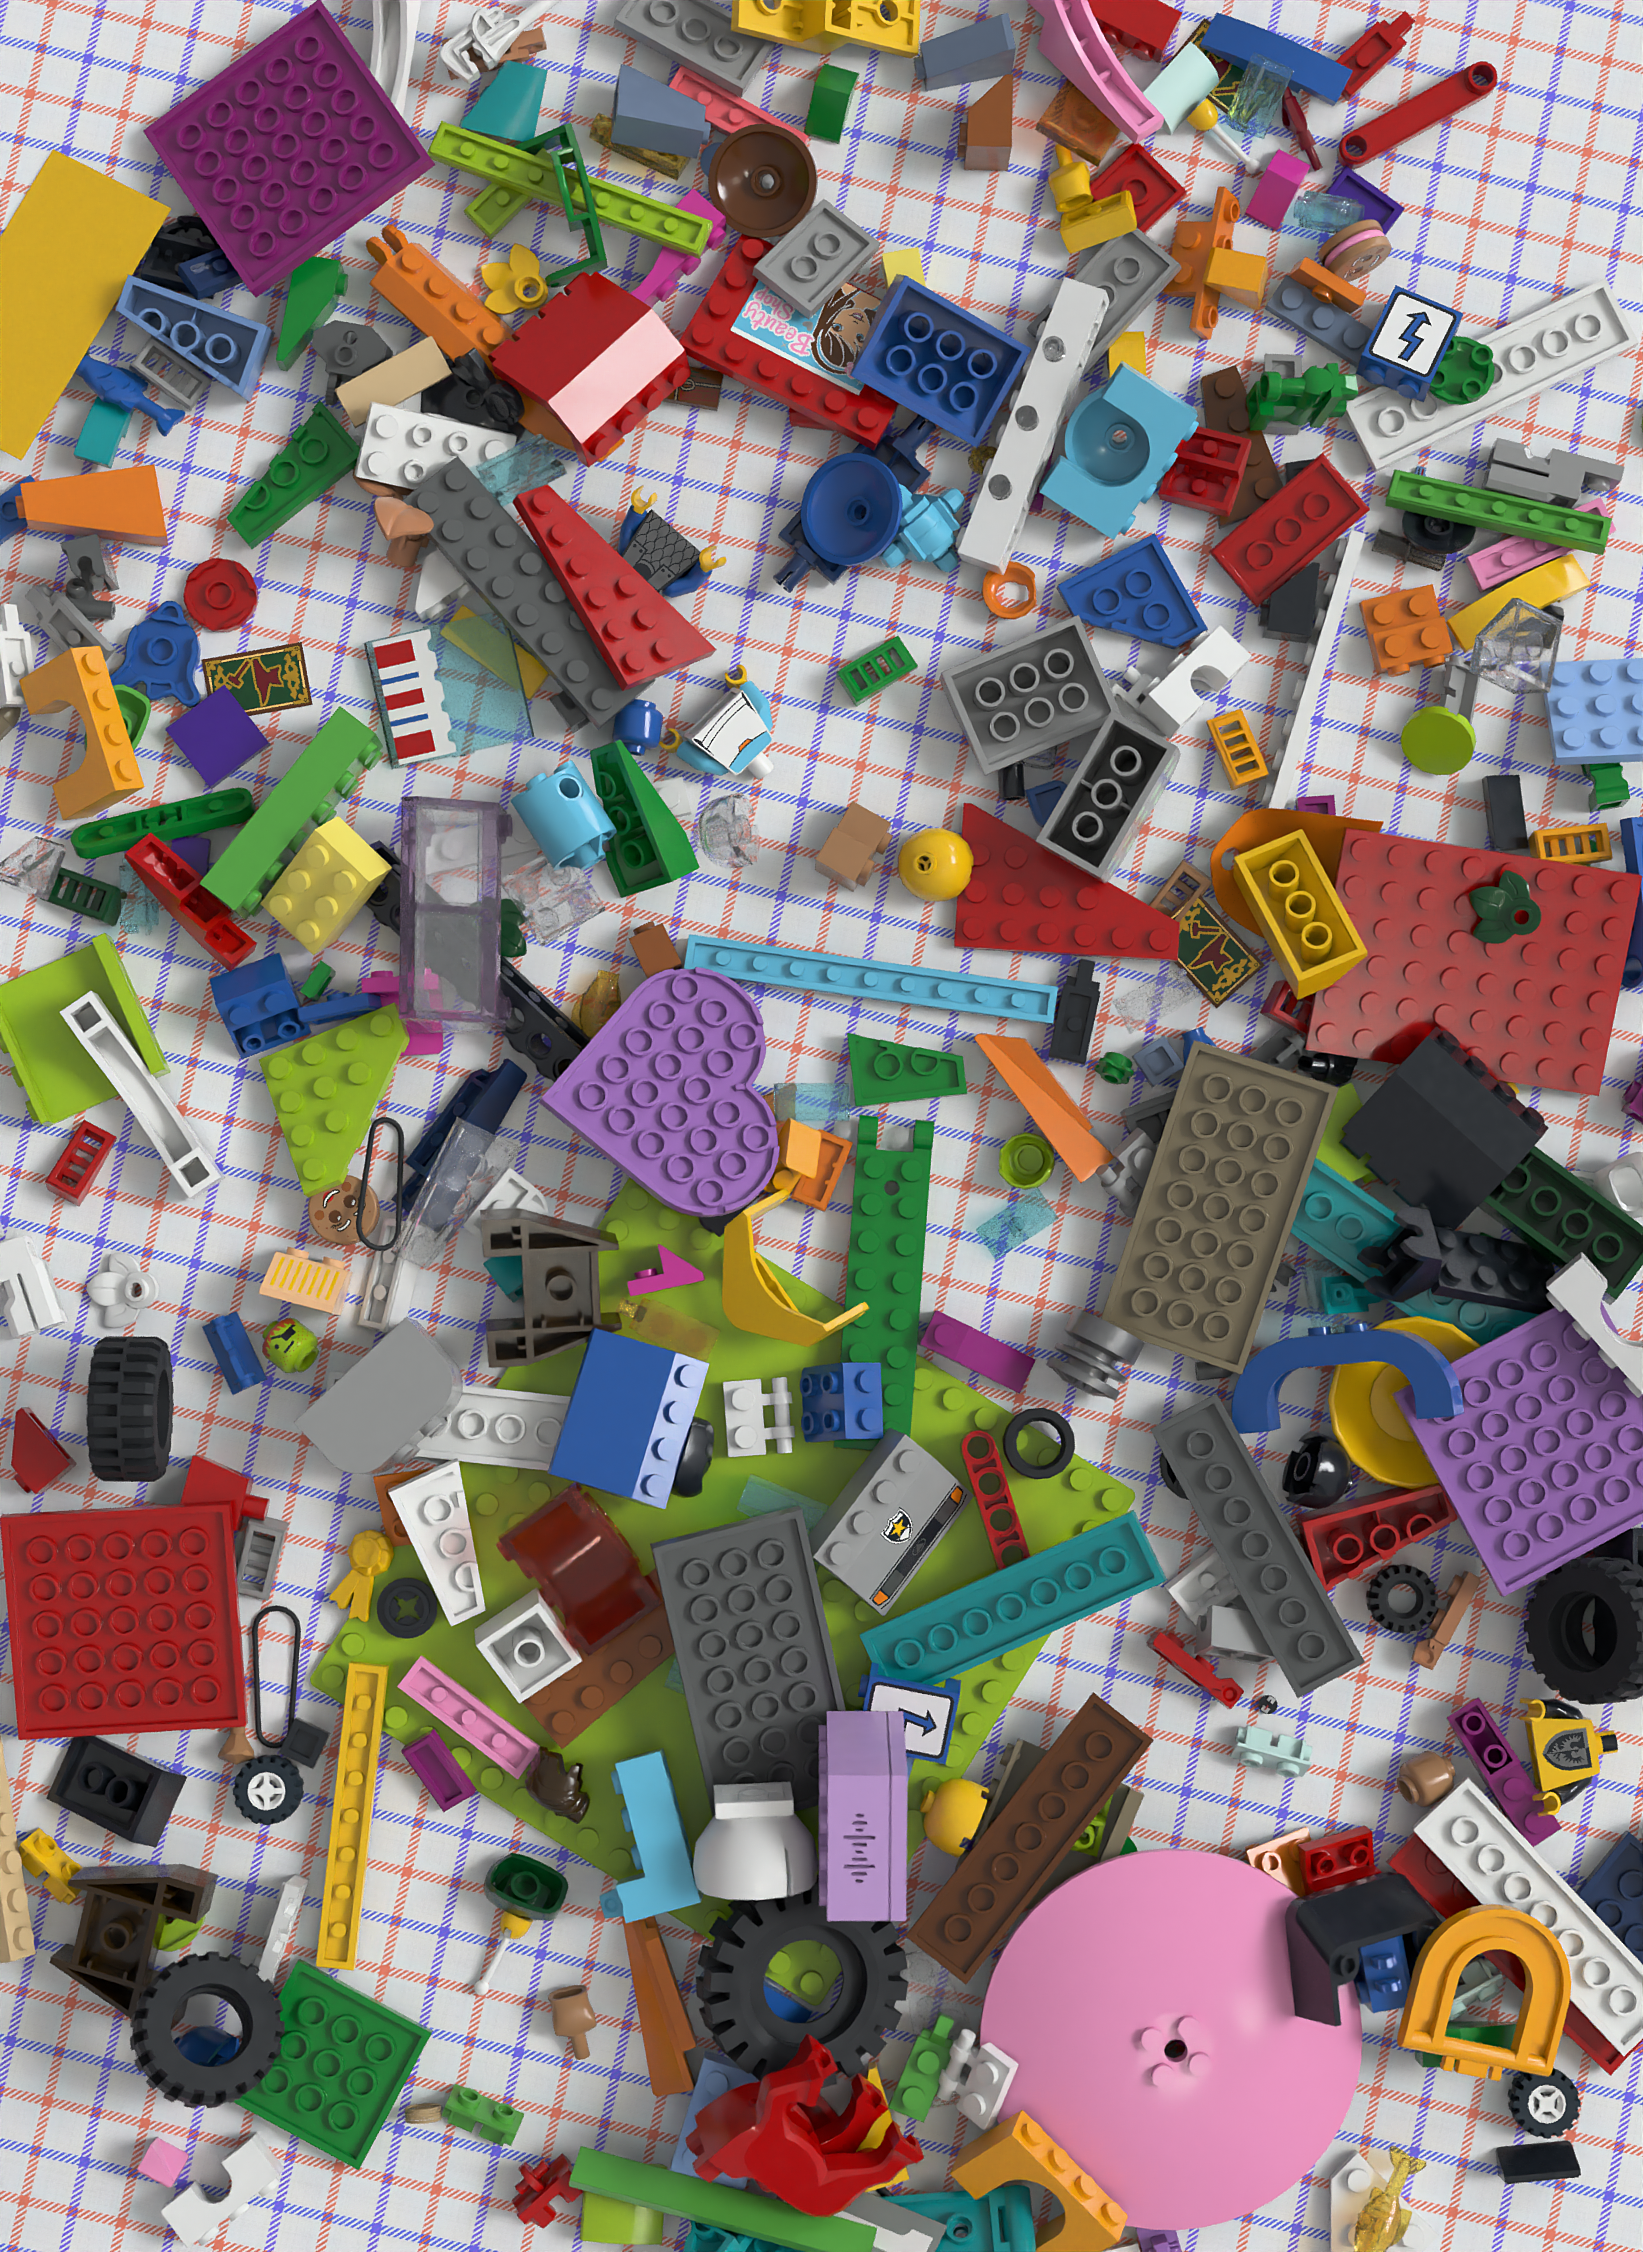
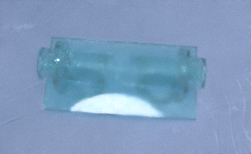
M123 858V865L119 866L120 893H134V899L120 900V926L124 927L125 934H138L139 927H145V935H150L152 926H158L159 924L158 903H152L151 891L127 860Z

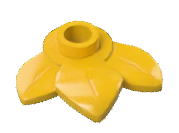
M515 243L512 246L509 263L483 264L480 268L484 283L492 291L484 305L497 314H511L520 308L535 310L540 308L548 298V286L546 281L539 275V260L532 251L523 245ZM527 288H534L537 291L536 295L531 298L524 296L523 293Z

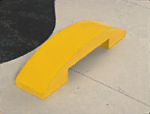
M1569 554L1537 567L1506 583L1446 621V624L1464 653H1467L1495 638L1505 628L1556 601L1560 603L1590 587L1591 583L1573 554Z

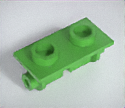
M457 2084L454 2085L442 2113V2117L448 2119V2124L455 2125L468 2132H472L476 2122L483 2124L478 2136L499 2144L501 2147H503L504 2143L509 2146L512 2145L525 2115L506 2103L496 2102L480 2095L474 2089L464 2088Z

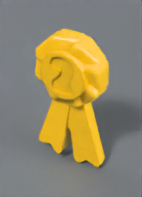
M374 1529L366 1530L354 1536L347 1550L352 1570L329 1596L330 1600L337 1601L339 1609H347L352 1601L348 1615L349 1618H359L363 1622L369 1620L374 1576L386 1572L394 1556L390 1538L386 1534Z

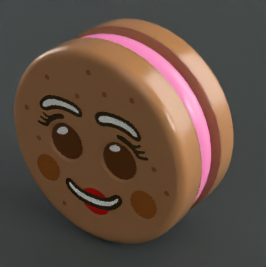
M1367 219L1351 224L1334 234L1320 248L1318 258L1327 270L1350 282L1378 267L1389 256L1392 246L1388 238L1385 237L1379 222L1374 219Z
M347 1175L343 1184L310 1197L308 1203L310 1223L318 1235L325 1240L339 1245H352L361 1242L356 1232L361 1179ZM368 1184L361 1222L365 1238L374 1231L380 1217L378 1197Z

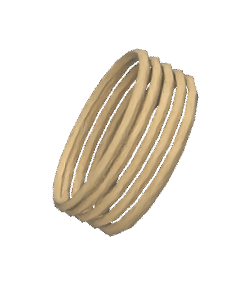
M437 2103L407 2106L404 2109L405 2122L409 2124H425L440 2121L442 2119V2106Z

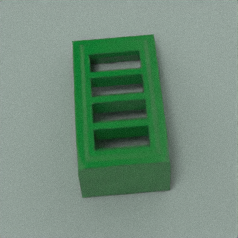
M896 636L837 671L836 677L857 707L917 669L918 665L899 636ZM892 649L896 651L904 663V666L899 669L888 653ZM878 658H883L891 670V674L885 675L876 661ZM869 664L879 678V681L875 683L864 669ZM857 672L867 686L863 690H861L852 676Z

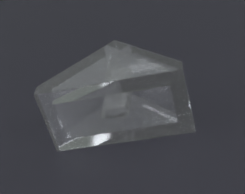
M35 836L0 862V883L17 891L48 901L66 854V846Z

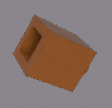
M651 921L633 930L635 936L629 938V941L647 979L664 970L672 968L673 970H678L682 968V963L663 923L655 926L654 922Z

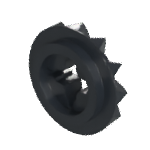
M415 1578L397 1579L388 1584L378 1598V1619L383 1628L393 1636L403 1639L418 1637L428 1631L436 1619L437 1598L429 1585ZM418 1595L419 1598L414 1609L420 1619L408 1614L397 1621L396 1618L400 1615L401 1606L395 1597L397 1596L399 1599L409 1601Z

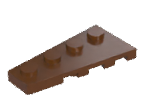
M1236 365L1204 376L1200 380L1206 428L1251 439L1247 464L1229 517L1217 516L1219 529L1245 520L1283 487L1262 430H1250L1246 402L1247 392Z

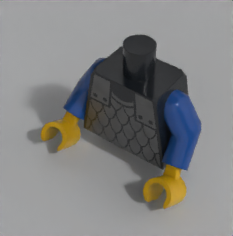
M642 485L631 494L632 505L621 525L617 552L662 597L675 598L693 593L712 574V569L725 565L726 557H721L716 562H713L711 553L717 548L716 545L707 547L700 552L652 509L647 514L646 509L655 504L658 497L654 492L649 497L648 502L643 501L640 496L641 490L644 488V485Z

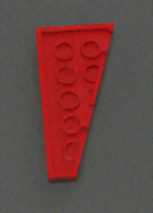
M548 484L518 494L512 503L622 691L708 658L717 650Z

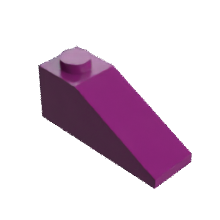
M938 1310L934 1311L918 1344L1019 1394L1036 1361L1028 1355Z

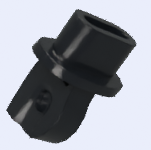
M1324 1052L1317 1053L1313 1057L1302 1055L1298 1061V1068L1302 1071L1310 1072L1311 1077L1315 1080L1344 1084L1351 1079L1359 1058Z

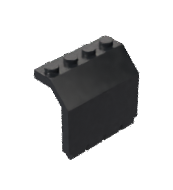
M1436 1026L1344 1125L1342 1130L1346 1135L1339 1143L1357 1160L1367 1152L1372 1157L1364 1166L1386 1186L1396 1178L1400 1183L1393 1189V1192L1409 1207L1419 1208L1423 1203L1428 1207L1426 1210L1430 1211L1433 1226L1442 1228L1449 1226L1455 1231L1511 1173L1542 1138L1549 1127L1544 1124L1545 1120L1537 1110L1532 1107L1526 1108L1516 1098L1515 1091L1508 1084L1495 1080L1488 1073L1487 1066L1479 1058L1465 1053L1459 1047L1460 1043L1454 1035L1446 1030L1441 1031Z

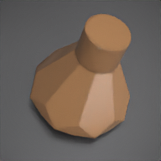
M230 1727V1735L219 1751V1759L235 1765L255 1759L254 1750L245 1736V1727Z

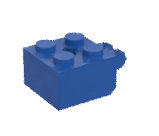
M1402 1935L1358 1948L1359 1969L1353 1981L1360 2003L1364 2004L1372 2013L1405 2007L1411 1979Z

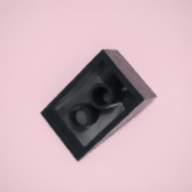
M99 1736L73 1737L46 1799L130 1842L156 1848L187 1776Z

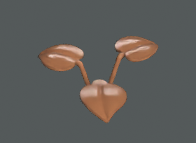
M354 466L352 475L355 482L365 491L380 496L375 500L373 509L387 541L391 540L386 553L387 559L401 567L414 566L420 547L427 548L430 541L426 535L423 536L422 534L432 531L434 523L431 517L420 509L413 508L410 505L407 506L402 501V495H409L414 489L356 477L354 475L356 466Z

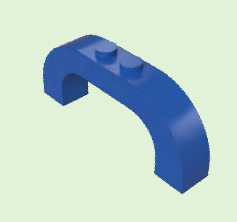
M1367 1323L1344 1325L1345 1332L1331 1333L1330 1326L1307 1328L1308 1335L1285 1339L1266 1347L1254 1356L1244 1368L1242 1375H1240L1232 1399V1422L1239 1434L1270 1432L1281 1428L1278 1406L1279 1392L1285 1379L1295 1370L1304 1367L1380 1361L1397 1367L1408 1378L1414 1392L1417 1419L1453 1417L1464 1413L1458 1378L1449 1361L1434 1345L1416 1334L1400 1329L1383 1328L1368 1330Z

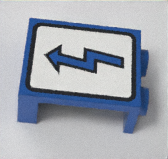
M1395 285L1361 355L1356 374L1364 377L1365 380L1372 384H1381L1397 391L1405 398L1416 399L1424 403L1431 382L1453 336L1457 334L1464 313Z
M871 1663L869 1675H861L857 1697L864 1698L862 1710L855 1709L854 1711H886V1714H888V1711H903L906 1757L946 1764L960 1697L961 1680L946 1679L944 1688L878 1675L879 1664Z

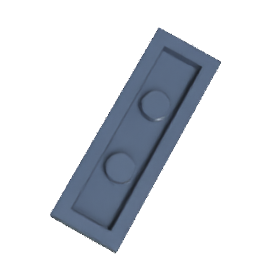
M1286 275L1267 303L1265 310L1357 368L1373 330L1333 304H1326L1312 296L1311 290Z

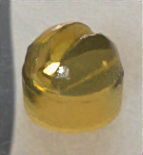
M986 445L973 448L971 456L968 457L970 469L982 475L985 465H982V460L986 464L989 458L994 459L997 449Z

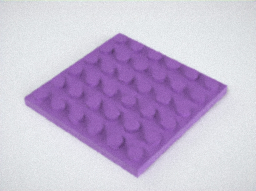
M1601 1301L1600 1309L1604 1321L1614 1333L1619 1335ZM1552 1307L1450 1362L1460 1384L1464 1408L1463 1414L1453 1417L1417 1419L1414 1392L1411 1384L1392 1393L1501 1597H1505L1643 1522V1395L1639 1398L1636 1397L1623 1380L1627 1376L1618 1366L1611 1369L1598 1354L1601 1347L1592 1337L1586 1341L1572 1325L1575 1319L1566 1309L1559 1312L1555 1307Z

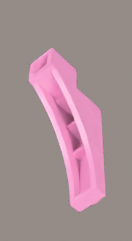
M1026 0L1045 18L1037 49L1135 145L1162 127L1165 119L1164 116L1147 100L1116 58L1087 0Z

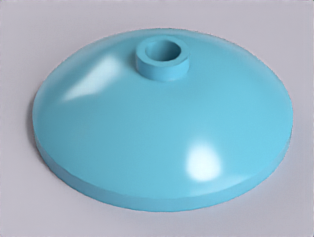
M1100 388L1086 396L1072 412L1065 431V451L1069 461L1092 476L1103 480H1118L1129 476L1140 467L1147 454L1148 437L1143 427L1135 419L1102 398L1101 391L1103 388ZM1118 430L1124 431L1126 439L1122 442L1114 441L1112 438L1114 432ZM1161 470L1153 483H1157L1165 472Z

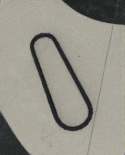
M389 1117L376 1119L369 1131L356 1217V1232L360 1240L368 1248L375 1251H386L393 1248L399 1241L401 1234L404 1132L400 1124ZM389 1123L396 1128L399 1138L396 1229L394 1238L390 1243L375 1245L365 1238L361 1222L375 1130L379 1124Z
M278 1605L267 1607L259 1612L252 1627L256 1734L263 1745L274 1749L282 1747L285 1738L280 1742L272 1743L267 1741L262 1735L258 1652L259 1622L269 1612L280 1611L289 1615L295 1625L287 1734L295 1716L301 1637L300 1622L295 1613L287 1607Z

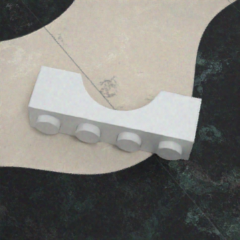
M1581 1252L1547 1281L1546 1288L1550 1292L1546 1297L1559 1312L1566 1309L1575 1319L1572 1323L1575 1330L1586 1341L1592 1337L1601 1347L1598 1351L1599 1356L1611 1369H1614L1616 1366L1621 1369L1627 1376L1623 1380L1624 1383L1639 1398L1643 1395V1341L1625 1339L1608 1327L1600 1309L1602 1297L1608 1287L1607 1279Z

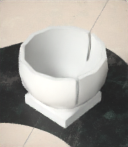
M790 1782L714 1785L715 1816L700 1835L695 1846L693 1871L696 1888L705 1895L734 1900L781 1898L810 1890L817 1881L819 1861L814 1837L794 1813ZM787 1872H788V1894H787Z

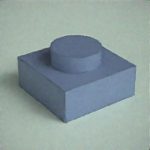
M1162 1036L1132 1056L1152 1088L1185 1067L1165 1036Z

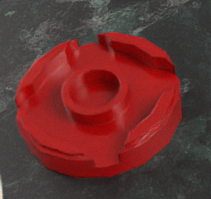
M212 558L200 563L188 575L184 588V604L191 618L202 628L212 632H231L243 627L253 617L258 605V588L251 573L241 563L228 559Z

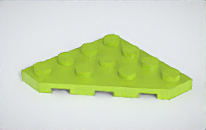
M396 1003L384 1006L259 1059L303 1193L307 1197L343 1184L350 1170L347 1167L356 1148H360L372 1123L370 1118L379 1100L382 1101L394 1076L392 1071L401 1052L404 1053L408 1046L410 1037L400 1008Z

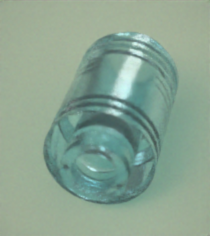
M1306 190L1303 197H1297L1293 216L1299 219V227L1335 234L1351 224L1362 221L1365 206L1359 204L1357 199Z

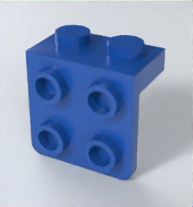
M835 1363L803 1368L800 1380L803 1403L801 1427L807 1443L835 1440L884 1439L881 1363Z

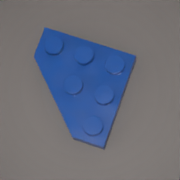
M1155 533L1057 585V590L1071 616L1079 615L1081 622L1174 650L1197 638L1202 632L1208 631L1206 624Z

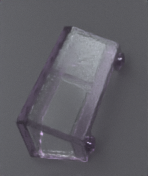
M421 796L402 797L399 1019L417 1034L505 1031L506 1020L511 1018L510 998L504 997L503 991L500 989L501 845L505 844L507 837L512 836L513 824L511 815L507 814L500 803Z

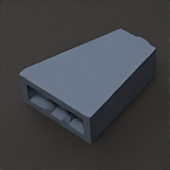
M1001 14L920 43L919 57L914 58L917 80L924 79L926 91L1012 74L1016 46L1009 14Z
M621 64L614 90L610 142L697 159L700 145H707L711 123L705 122V105L628 65Z

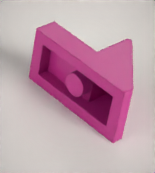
M658 1244L664 1274L657 1275L656 1268L635 1272V1280L628 1281L627 1283L630 1296H636L706 1279L704 1272L663 1245Z

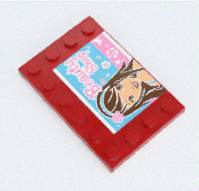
M741 234L679 340V343L686 351V355L875 450L900 404L850 376V373L882 299L846 282L810 319H807L752 275L754 266L775 245L758 237Z

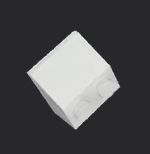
M535 1588L474 1630L477 1648L519 1704L582 1662V1658L562 1622L538 1588Z

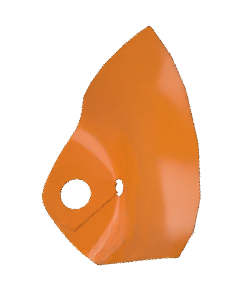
M1261 808L1252 810L1242 815L1230 827L1211 853L1210 871L1217 902L1223 911L1234 921L1265 939L1233 877V869L1225 870L1222 866V856L1228 848H1236L1240 855L1303 829L1332 886H1334L1344 827L1380 832L1384 822L1289 809Z

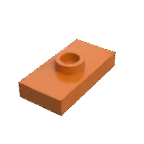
M1304 257L1296 263L1288 275L1312 290L1311 294L1317 300L1326 304L1332 303L1348 314L1360 308L1367 297L1366 293L1308 257Z
M818 1129L821 1133L816 1177L812 1179L802 1174L790 1198L825 1212L853 1142Z

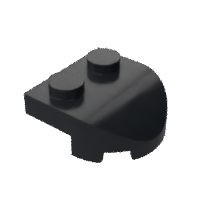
M179 216L176 223L160 227L152 241L151 249L141 271V280L166 289L192 294L178 275L179 264L221 247L200 217ZM215 294L205 298L214 299Z

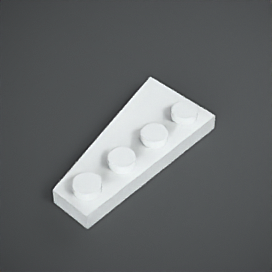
M458 1458L388 1489L393 1504L450 1625L454 1626L486 1611Z

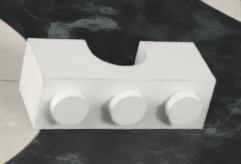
M1221 625L1211 634L1206 631L1202 632L1190 645L1194 650L1191 654L1185 657L1181 653L1166 668L1170 674L1163 681L1157 676L1142 691L1146 698L1138 709L1169 739L1204 704V701L1193 691L1191 680L1204 681L1218 693L1252 657Z
M257 2132L226 2155L221 2162L231 2177L232 2187L229 2193L222 2196L211 2195L195 2180L168 2201L160 2210L161 2214L187 2248L196 2241L201 2246L207 2243L220 2231L216 2225L227 2217L234 2221L250 2208L247 2203L249 2199L257 2193L264 2197L281 2183L277 2177L281 2174L284 2167Z

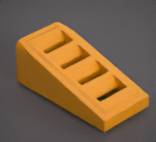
M1242 709L1206 721L1232 791L1268 777L1269 773ZM1237 721L1238 729L1220 734L1218 728ZM1242 735L1244 742L1226 747L1224 741ZM1244 749L1248 750L1249 755L1232 761L1230 754ZM1252 762L1253 769L1237 773L1236 767Z
M1607 823L1534 830L1528 838L1530 855L1535 858L1578 865L1604 862L1613 858ZM1595 834L1597 852L1591 853L1588 835ZM1579 837L1582 854H1576L1574 838ZM1564 840L1565 856L1560 854L1558 841ZM1545 843L1549 845L1551 857L1546 858Z

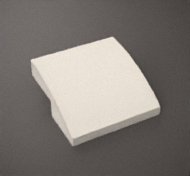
M1214 1546L1164 1585L1196 1628L1199 1615L1207 1616V1608L1211 1605L1249 1611Z

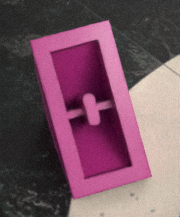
M1278 149L1268 165L1244 215L1277 231L1311 165Z

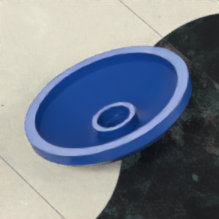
M862 453L841 454L824 463L810 479L801 504L802 528L812 549L825 560L843 566L861 565L879 556L894 539L901 522L903 502L898 481L892 471L882 461ZM866 507V515L862 519L861 511Z

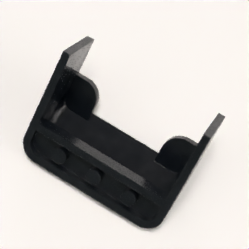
M1383 1872L1298 1897L1289 1904L1285 1914L1295 2016L1334 2027L1342 2025L1338 1986L1351 1982L1357 1975L1359 1969L1358 1948L1402 1935L1410 1979L1412 1978L1416 1960L1422 1947L1430 1935L1442 1924V1921L1405 1875Z

